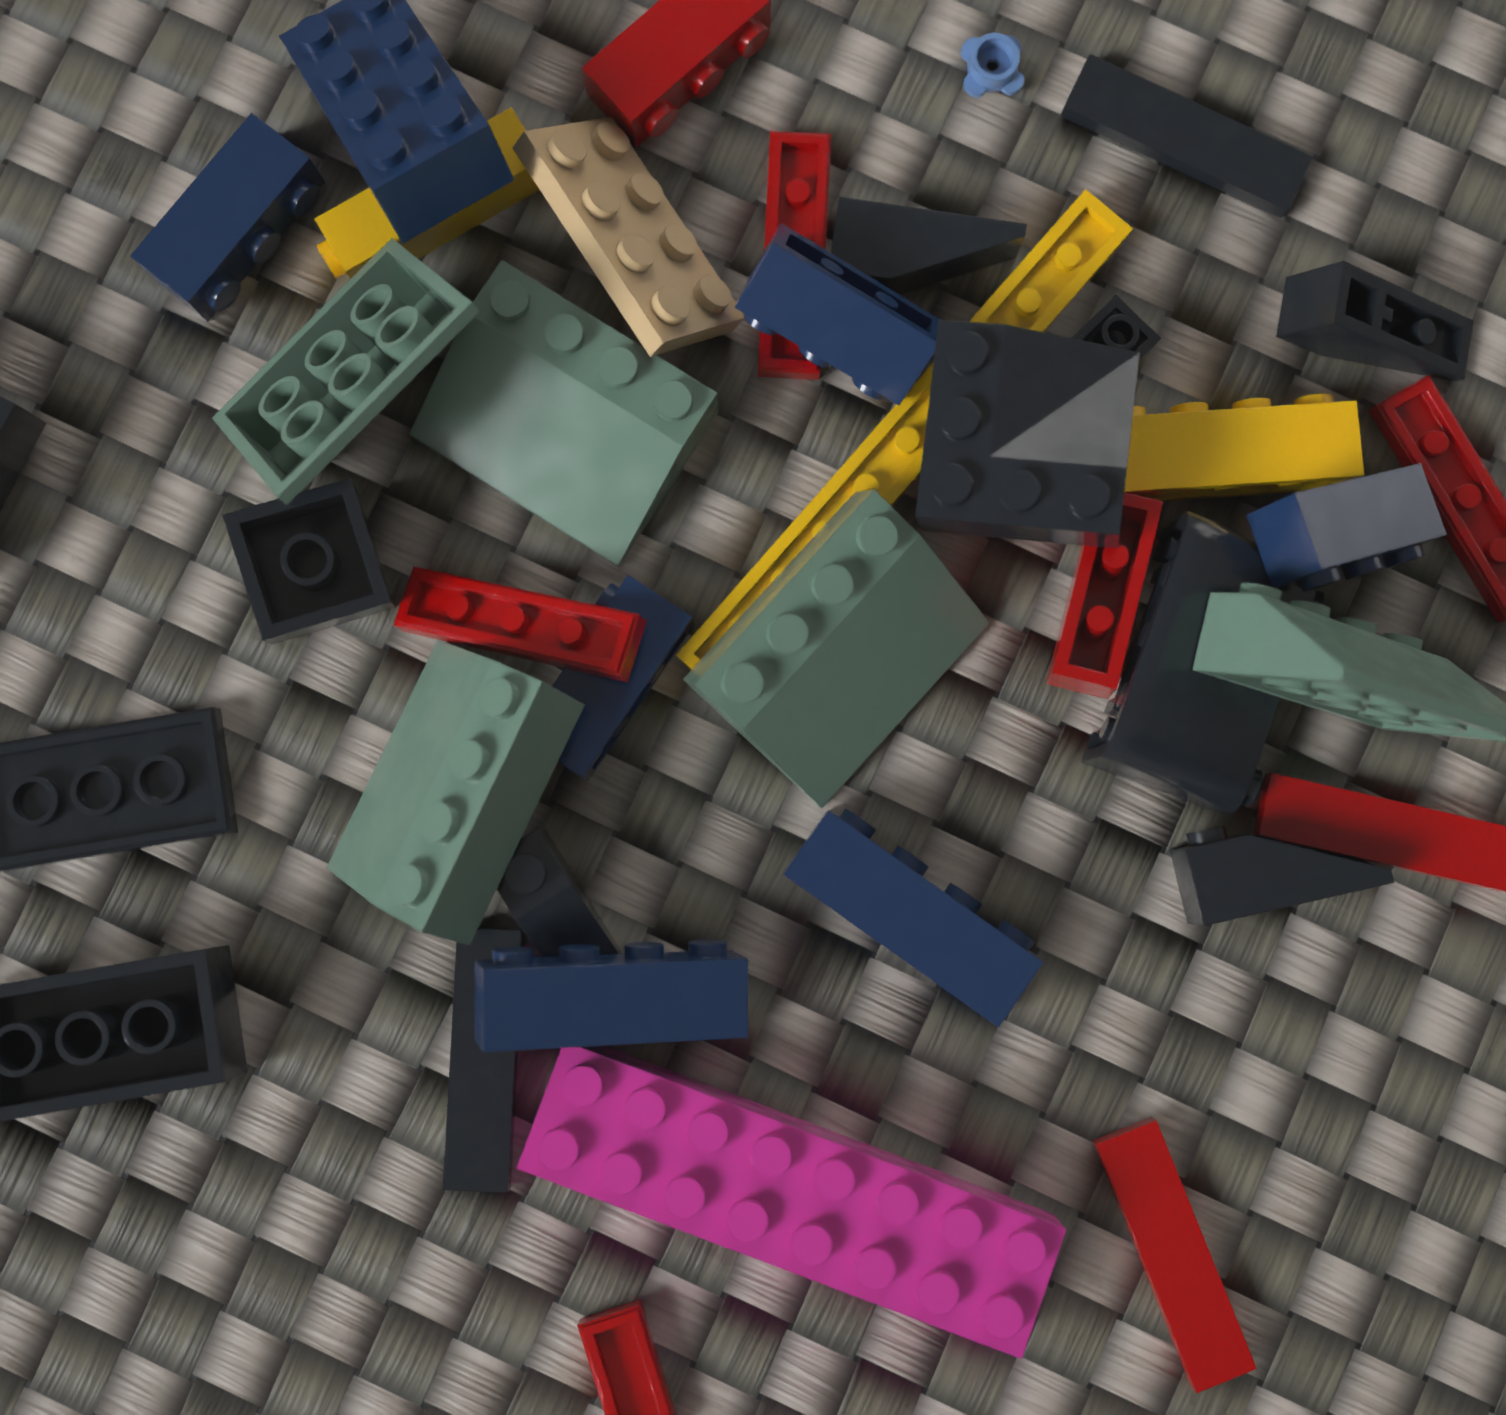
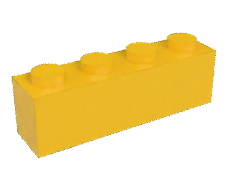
M1321 393L1299 397L1294 400V405L1271 406L1269 398L1244 399L1233 403L1232 409L1209 410L1208 403L1188 402L1172 406L1169 409L1170 413L1146 414L1145 407L1134 406L1124 492L1160 501L1296 493L1363 477L1364 467L1357 401L1334 402L1332 394Z

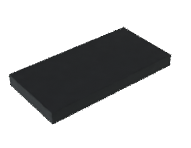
M210 707L0 742V873L238 833L220 708Z

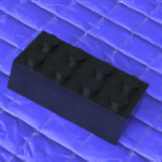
M229 945L0 984V1122L218 1084L248 1073Z

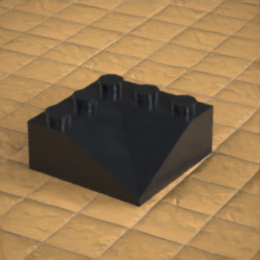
M939 320L915 515L922 531L1118 549L1140 352L1006 324Z

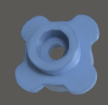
M989 33L980 38H969L964 42L961 48V57L967 62L968 75L964 79L963 87L968 95L980 98L986 92L1002 91L1004 94L1012 96L1021 90L1024 84V76L1018 71L1022 49L1018 39L1011 35ZM994 62L997 64L998 69L991 71L987 68V64Z

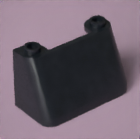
M1186 511L1161 533L1153 559L1165 564L1153 571L1150 583L1154 584L1137 636L1115 698L1107 702L1104 710L1105 714L1115 718L1108 716L1105 719L1100 734L1091 733L1081 763L1225 815L1236 812L1241 804L1250 806L1257 796L1263 773L1261 770L1256 769L1280 697L1194 671L1193 665L1210 592L1239 593L1242 583L1260 584L1271 587L1256 543L1214 520ZM1300 582L1276 588L1282 591L1281 602L1290 604L1292 600H1300L1323 605L1324 593L1317 589L1303 592Z

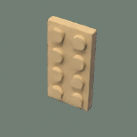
M613 117L523 131L512 147L514 152L650 357L733 332L745 319L743 312L734 308L736 302L731 296L728 286L719 278L697 245L694 235L685 227L665 197L660 184L651 176L631 146L628 136L617 125Z

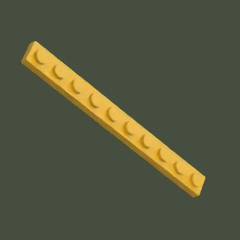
M1085 189L969 322L1006 324L1045 333L1128 238L1133 228ZM933 363L914 383L901 404H896L676 654L677 659L690 670L694 668L854 492L875 489L893 506L920 476Z

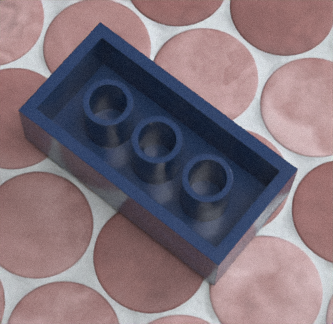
M341 0L318 14L304 18L297 26L279 35L310 91L402 244L515 180L490 125L406 0Z

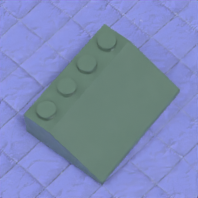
M391 238L212 419L273 493L283 503L288 505L480 310L468 298Z
M501 259L473 301V304L480 312L454 337L409 435L550 525L620 567L719 413L718 394L659 356L650 357L644 347Z
M875 489L854 492L682 680L818 807L823 808L990 622L922 536Z
M1242 583L1239 593L1210 592L1193 665L1194 671L1379 729L1506 743V704L1450 660L1421 650L1423 640L1396 633H1383V637L1376 634L1378 625L1362 619L1351 617H1338L1337 621L1330 619L1331 609L1321 604L1300 600H1292L1290 604L1281 602L1282 591L1265 585Z
M437 640L329 861L327 869L374 906L418 931L470 946L585 705L543 681L492 659Z

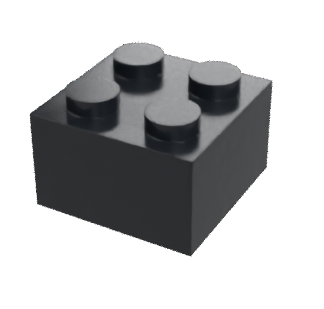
M351 478L300 492L288 505L280 499H275L222 515L263 641L273 645L395 608L358 490Z

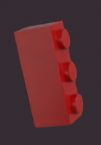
M659 0L581 68L587 96L607 117H613L617 125L626 133L629 141L635 147L648 136L652 138L659 137L675 122L680 108L695 95L698 98L708 95L720 83L724 76V70L740 56L743 58L751 57L764 45L770 34L771 0Z
M1124 492L1118 549L1080 545L1046 684L1107 700L1117 690L1164 501Z

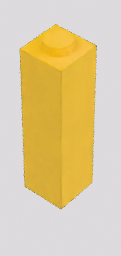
M510 107L487 120L515 180L402 244L369 188L316 217L315 221L326 238L325 241L316 245L334 277L338 279L347 274L351 279L391 238L419 259L539 191L540 189L512 148L523 131H526L513 108Z

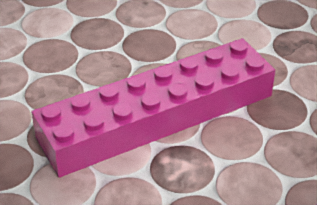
M607 1046L561 1048L516 1168L1022 1359L1066 1232V1228L1051 1212Z

